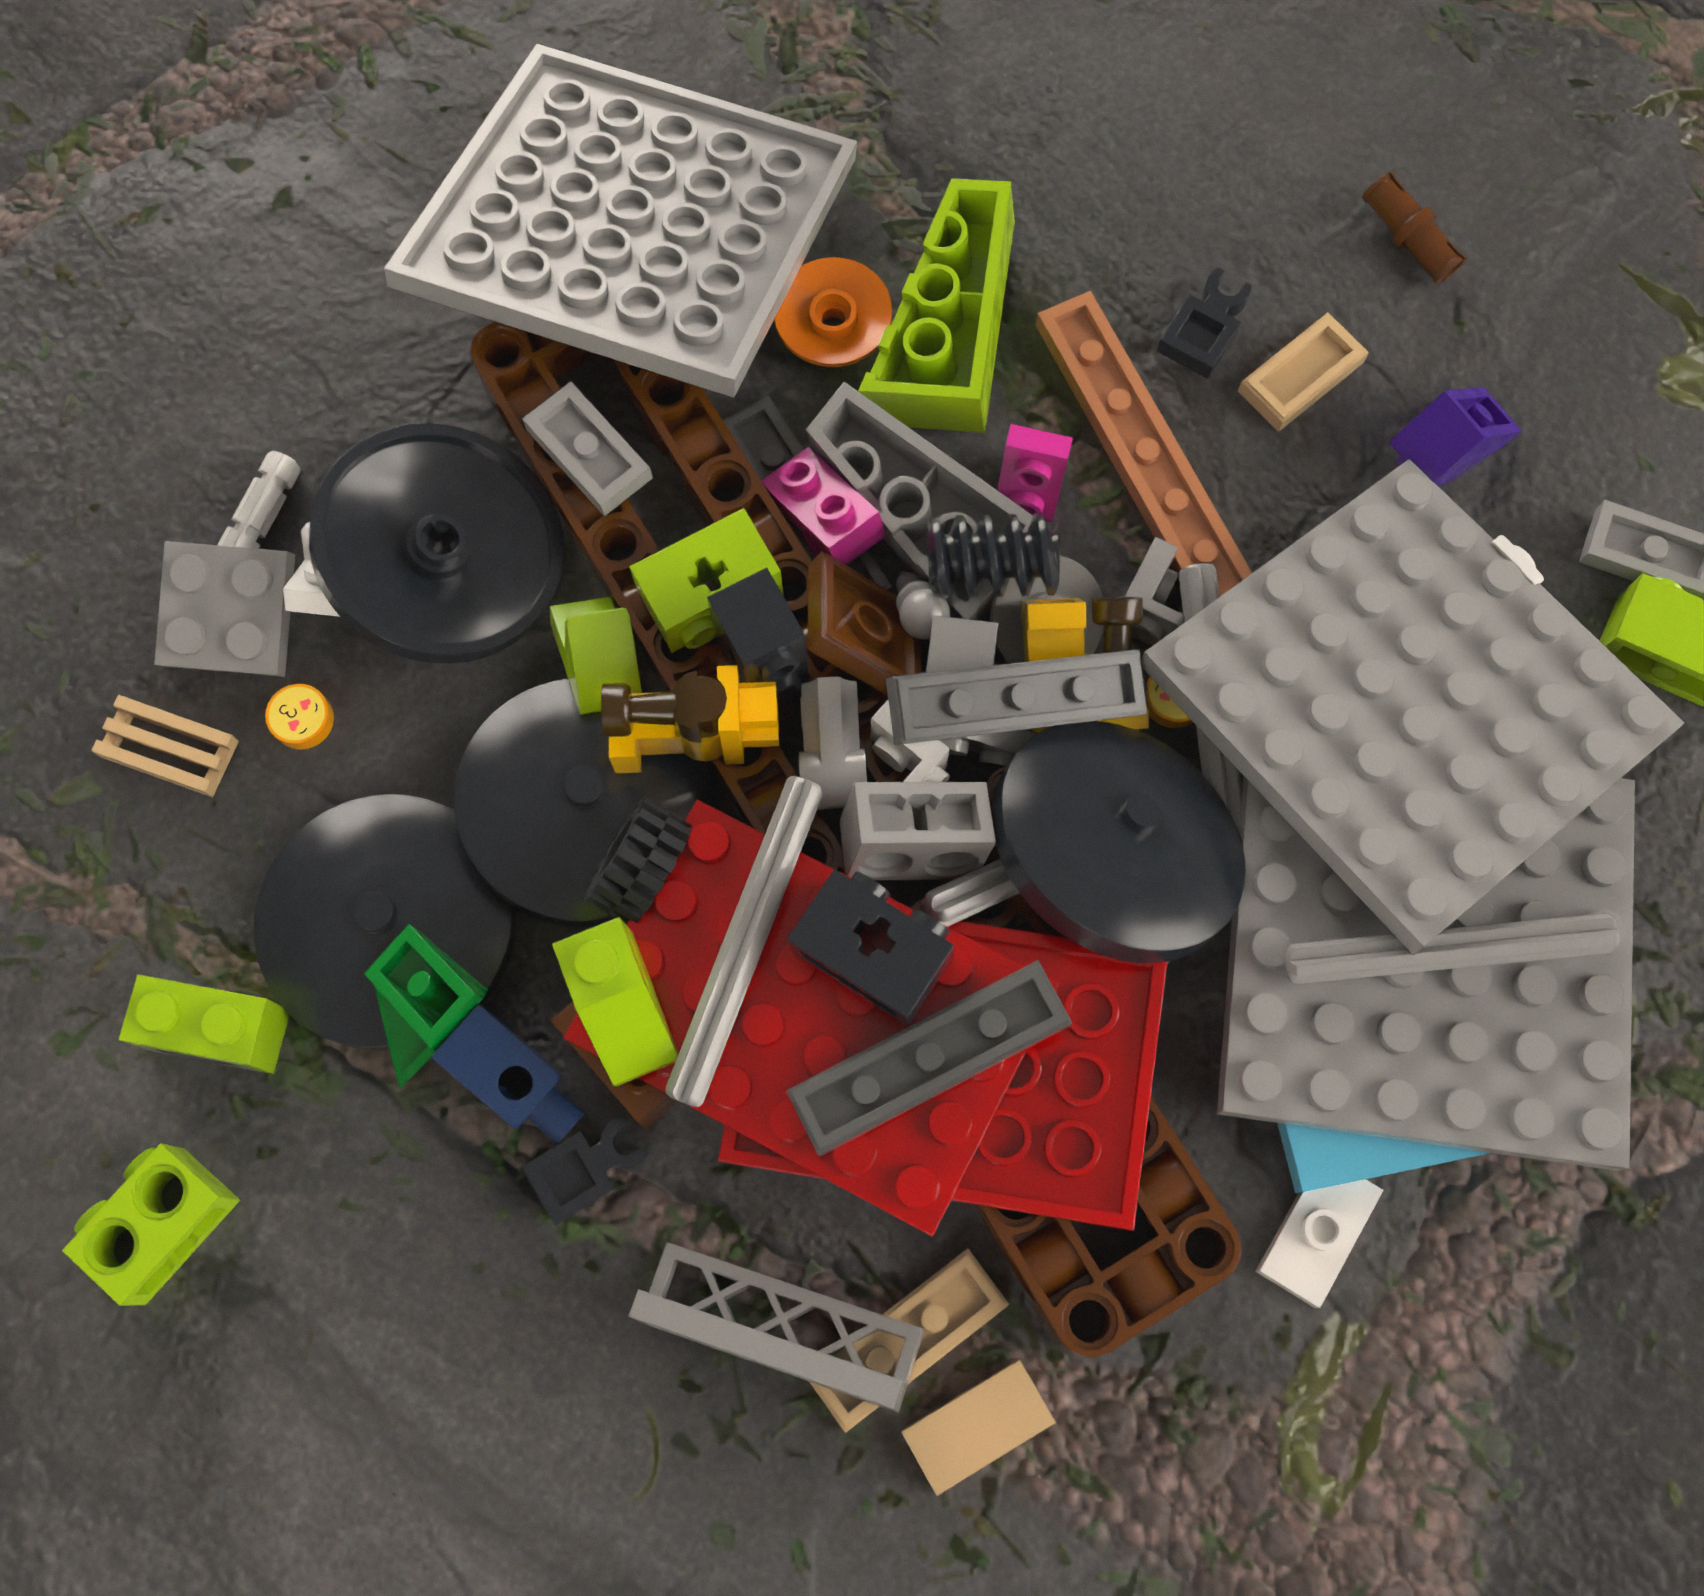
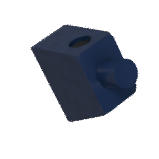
M479 1004L431 1056L432 1059L513 1128H520L529 1119L557 1145L585 1114L555 1088L564 1076L488 1009ZM517 1067L532 1079L531 1090L520 1099L505 1087L506 1076Z

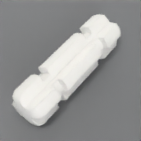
M271 451L266 455L258 469L263 474L261 479L258 477L253 478L231 519L236 524L234 528L229 526L226 528L218 542L219 546L259 549L261 545L256 542L257 538H265L287 497L282 493L284 488L291 489L300 473V467L294 459L277 451Z

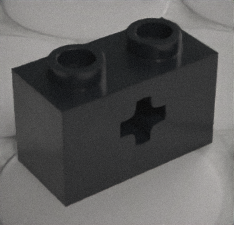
M766 567L707 597L717 643L728 664L738 666L740 683L776 682L777 703L796 694L801 689V682L809 679L805 634L768 568Z
M834 869L788 937L787 942L791 951L909 1027L954 958L955 945L945 940L950 931L939 921L918 909H914L911 915L907 916L886 901L891 894L870 877L856 871L852 878L849 879ZM881 929L887 931L888 946L891 949L890 953L887 954L883 950L876 949L870 957L865 956L863 942L860 938L861 934L864 932L868 936L875 937Z

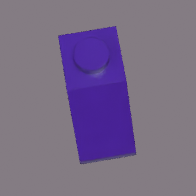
M1484 387L1444 391L1391 439L1389 443L1400 455L1396 459L1398 466L1410 459L1433 483L1440 486L1450 483L1516 438L1522 430Z

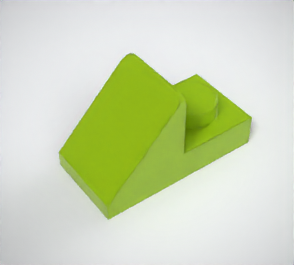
M611 597L550 606V624L580 715L601 711L602 684L626 683L631 688L632 693H642L631 620L626 608L615 609Z

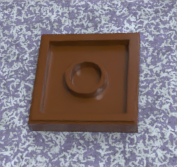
M821 552L808 565L807 650L887 696V678L922 673L920 639L912 637L902 627L896 607L897 596L831 555Z

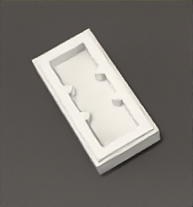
M1364 1179L1298 1193L1255 1272L1313 1308H1320L1378 1202L1383 1189Z

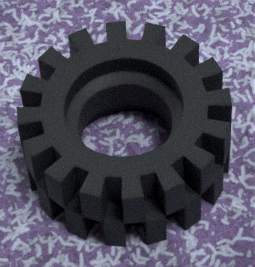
M647 796L642 798L637 807L630 813L627 822L620 828L614 842L612 841L606 856L596 870L597 873L590 881L584 901L613 918L620 917L626 925L629 920L638 923L644 912L652 905L655 895L661 891L666 877L674 869L677 863L676 859L683 852L686 845L685 841L690 836L691 829L689 827L693 825Z

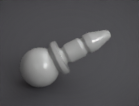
M901 571L896 582V588L899 592L896 607L899 612L901 625L912 637L928 640L931 636L933 615L950 617L949 605L933 585L929 586L928 582L920 581L918 576L911 572Z

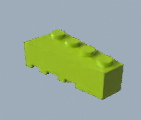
M951 179L923 242V254L914 274H909L901 292L903 299L892 324H887L878 344L879 354L871 372H866L860 385L859 393L909 428L985 433L1015 223L1010 181Z

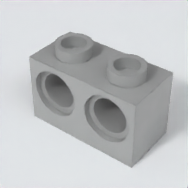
M854 782L839 821L845 875L851 878L857 871L873 880L957 879L983 867L996 843L986 782Z

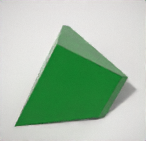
M410 924L406 926L364 973L375 988L399 1090L431 1058L483 1000L488 991L486 987Z

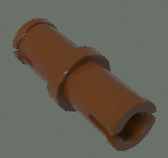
M1392 171L1379 177L1362 195V200L1370 205L1394 233L1391 239L1399 250L1406 247L1432 277V281L1436 285L1450 278L1467 261V257L1458 251L1434 223L1437 215L1430 207L1422 209L1396 179Z

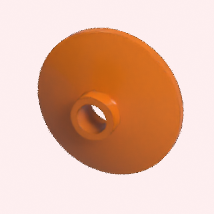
M821 258L810 261L800 267L774 318V322L782 342L797 357L818 366L842 367L864 360L878 349V344L887 324L891 325L892 301L884 282L867 266L846 258ZM829 318H838L843 321V324L838 326H828L823 323Z

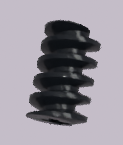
M1034 513L1028 531L1023 532L1017 515L1008 514L1002 532L997 533L990 515L985 514L981 516L976 532L970 533L964 516L956 515L950 533L944 534L938 517L930 516L928 521L929 586L932 580H937L943 597L951 598L958 579H963L969 597H977L983 580L989 579L995 596L1003 597L1009 579L1015 578L1021 595L1029 596L1035 578H1041L1047 595L1055 596L1060 576L1059 518L1053 532H1049L1043 514Z

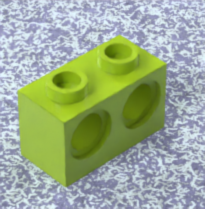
M162 1143L156 1149L149 1148L129 1164L123 1174V1178L126 1181L108 1201L102 1200L96 1203L80 1217L74 1227V1231L77 1233L76 1236L62 1250L119 1306L146 1305L240 1201L237 1196L185 1148ZM177 1176L183 1186V1195L180 1203L168 1212L162 1202V1193L166 1184ZM128 1229L134 1239V1249L130 1258L121 1265L115 1257L114 1246L119 1235Z

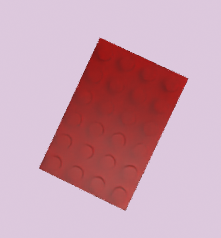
M696 800L685 820L693 826L689 827L691 829L690 836L685 841L686 845L683 852L676 859L677 863L674 869L666 877L664 886L655 895L652 905L644 912L639 922L635 923L629 920L627 923L636 939L678 1053L765 836L764 833L699 800ZM800 852L705 1100L699 1107H690L933 1237L1027 1049L819 1157L786 1091L908 1027L791 951L787 942L788 937L834 870ZM890 897L886 901L907 916H910L913 912V909ZM945 926L950 931L945 940L955 945L954 958L910 1026L1025 966ZM881 929L875 937L868 936L864 932L861 934L860 938L863 942L865 956L870 957L876 949L883 950L887 954L890 953L891 949L888 946L887 931ZM1049 979L1054 990L1057 991L1060 984ZM577 1013L563 1038L599 1057ZM675 1063L643 1075L638 1079L666 1093L665 1088Z
M962 921L948 926L1023 966L1039 960L1047 977L1060 984L1056 993L1072 1021L1071 1026L1027 1049L951 1201L1133 1231L1167 962L1135 963L1121 961L1093 952L1066 937ZM724 1125L718 1157L719 1162L824 1179Z

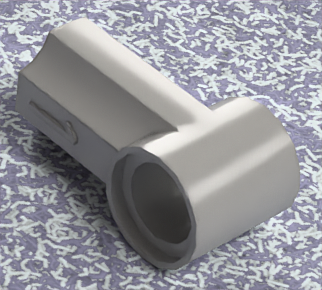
M820 677L809 683L801 684V728L803 729L804 752H799V775L821 786L822 798L817 810L844 809L854 782H867L865 749H860L857 681H848L841 677Z

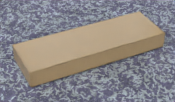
M969 1249L963 1251L882 1314L923 1328L924 1330L908 1384L1009 1305ZM879 1330L854 1343V1346L865 1368L893 1377L905 1339ZM846 1348L832 1355L833 1357L853 1363ZM810 1382L845 1433L879 1407Z

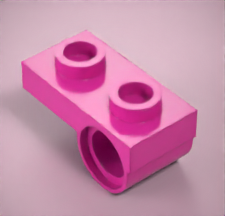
M1011 424L1005 445L997 491L1032 516L1034 513H1041L1045 521L1053 522L1073 438Z
M809 447L761 480L779 510L802 532L808 546L816 557L821 552H824L848 565L885 537L884 525L879 511Z

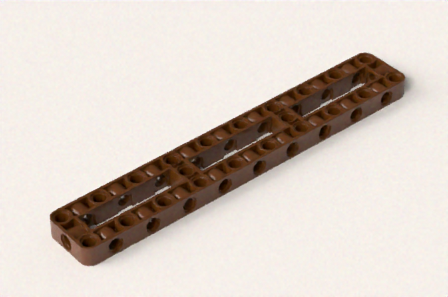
M496 321L480 329L471 342L470 353L486 393L534 473L548 491L558 513L606 593L611 597L615 608H626L628 610L633 638L665 691H673L676 682L680 678L694 671H697L698 676L712 677L717 680V666H729L717 643L716 637L710 642L697 647L695 655L687 661L673 662L666 658L670 648L639 595L629 567L659 552L652 537L628 498L604 516L558 464L551 461L552 458L526 430L522 418L560 390L555 378L594 357L597 362L603 359L605 363L611 361L623 380L630 404L661 454L664 456L668 453L682 475L686 494L706 526L708 527L744 508L781 571L782 586L795 585L805 591L800 598L786 602L805 634L809 674L807 683L820 677H841L848 681H857V685L864 687L869 692V696L864 701L858 703L860 749H865L866 772L871 782H903L911 771L905 768L902 772H899L887 765L873 750L872 746L875 742L870 739L871 718L885 704L888 696L807 650L808 565L812 560L702 387ZM516 359L509 366L496 367L503 360ZM668 395L680 397L676 403L670 405L656 403L662 397ZM725 489H735L742 493L737 499L729 502L719 501L714 498L716 494ZM630 546L635 549L628 559L622 561L608 559L609 554L615 548ZM720 587L714 588V589L711 590L710 592L716 591V590H718ZM779 746L755 747L761 754L757 761L746 767H739L733 764L725 765L723 755L715 760L708 761L744 823L765 834L786 780L790 776H797ZM817 810L802 850L814 849L820 852L826 859L825 865L845 874L843 850L819 810ZM994 847L983 866L1000 859ZM940 879L934 881L937 884V887H939L955 879ZM1020 893L1001 902L1003 912L997 917L982 919L974 914L961 920L962 922L1049 935L1034 910ZM922 900L911 905L909 908L922 911ZM1152 1096L1150 1098L1137 1202L1138 1209L1150 1226V1229L1145 1231L1149 1238L1143 1241L1144 1244L1125 1257L1103 1269H1099L1069 1220L1027 1214L1020 1220H1013L1003 1216L998 1208L974 1205L1053 1338L1063 1349L1082 1357H1099L1110 1353L1225 1280L1237 1268L1241 1258V1241L1235 1227ZM1195 1229L1207 1232L1213 1238L1216 1245V1255L1213 1262L1203 1269L1195 1266L1188 1259L1185 1251L1188 1235ZM1084 1300L1095 1303L1103 1316V1327L1100 1334L1089 1341L1079 1340L1072 1333L1069 1326V1315L1072 1308Z

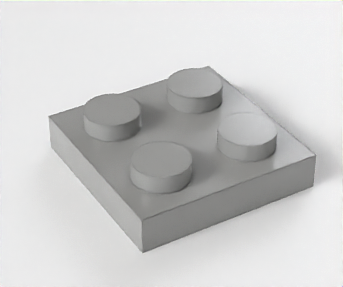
M165 541L154 665L285 677L291 611L285 610L283 588L294 574L295 554L288 551Z

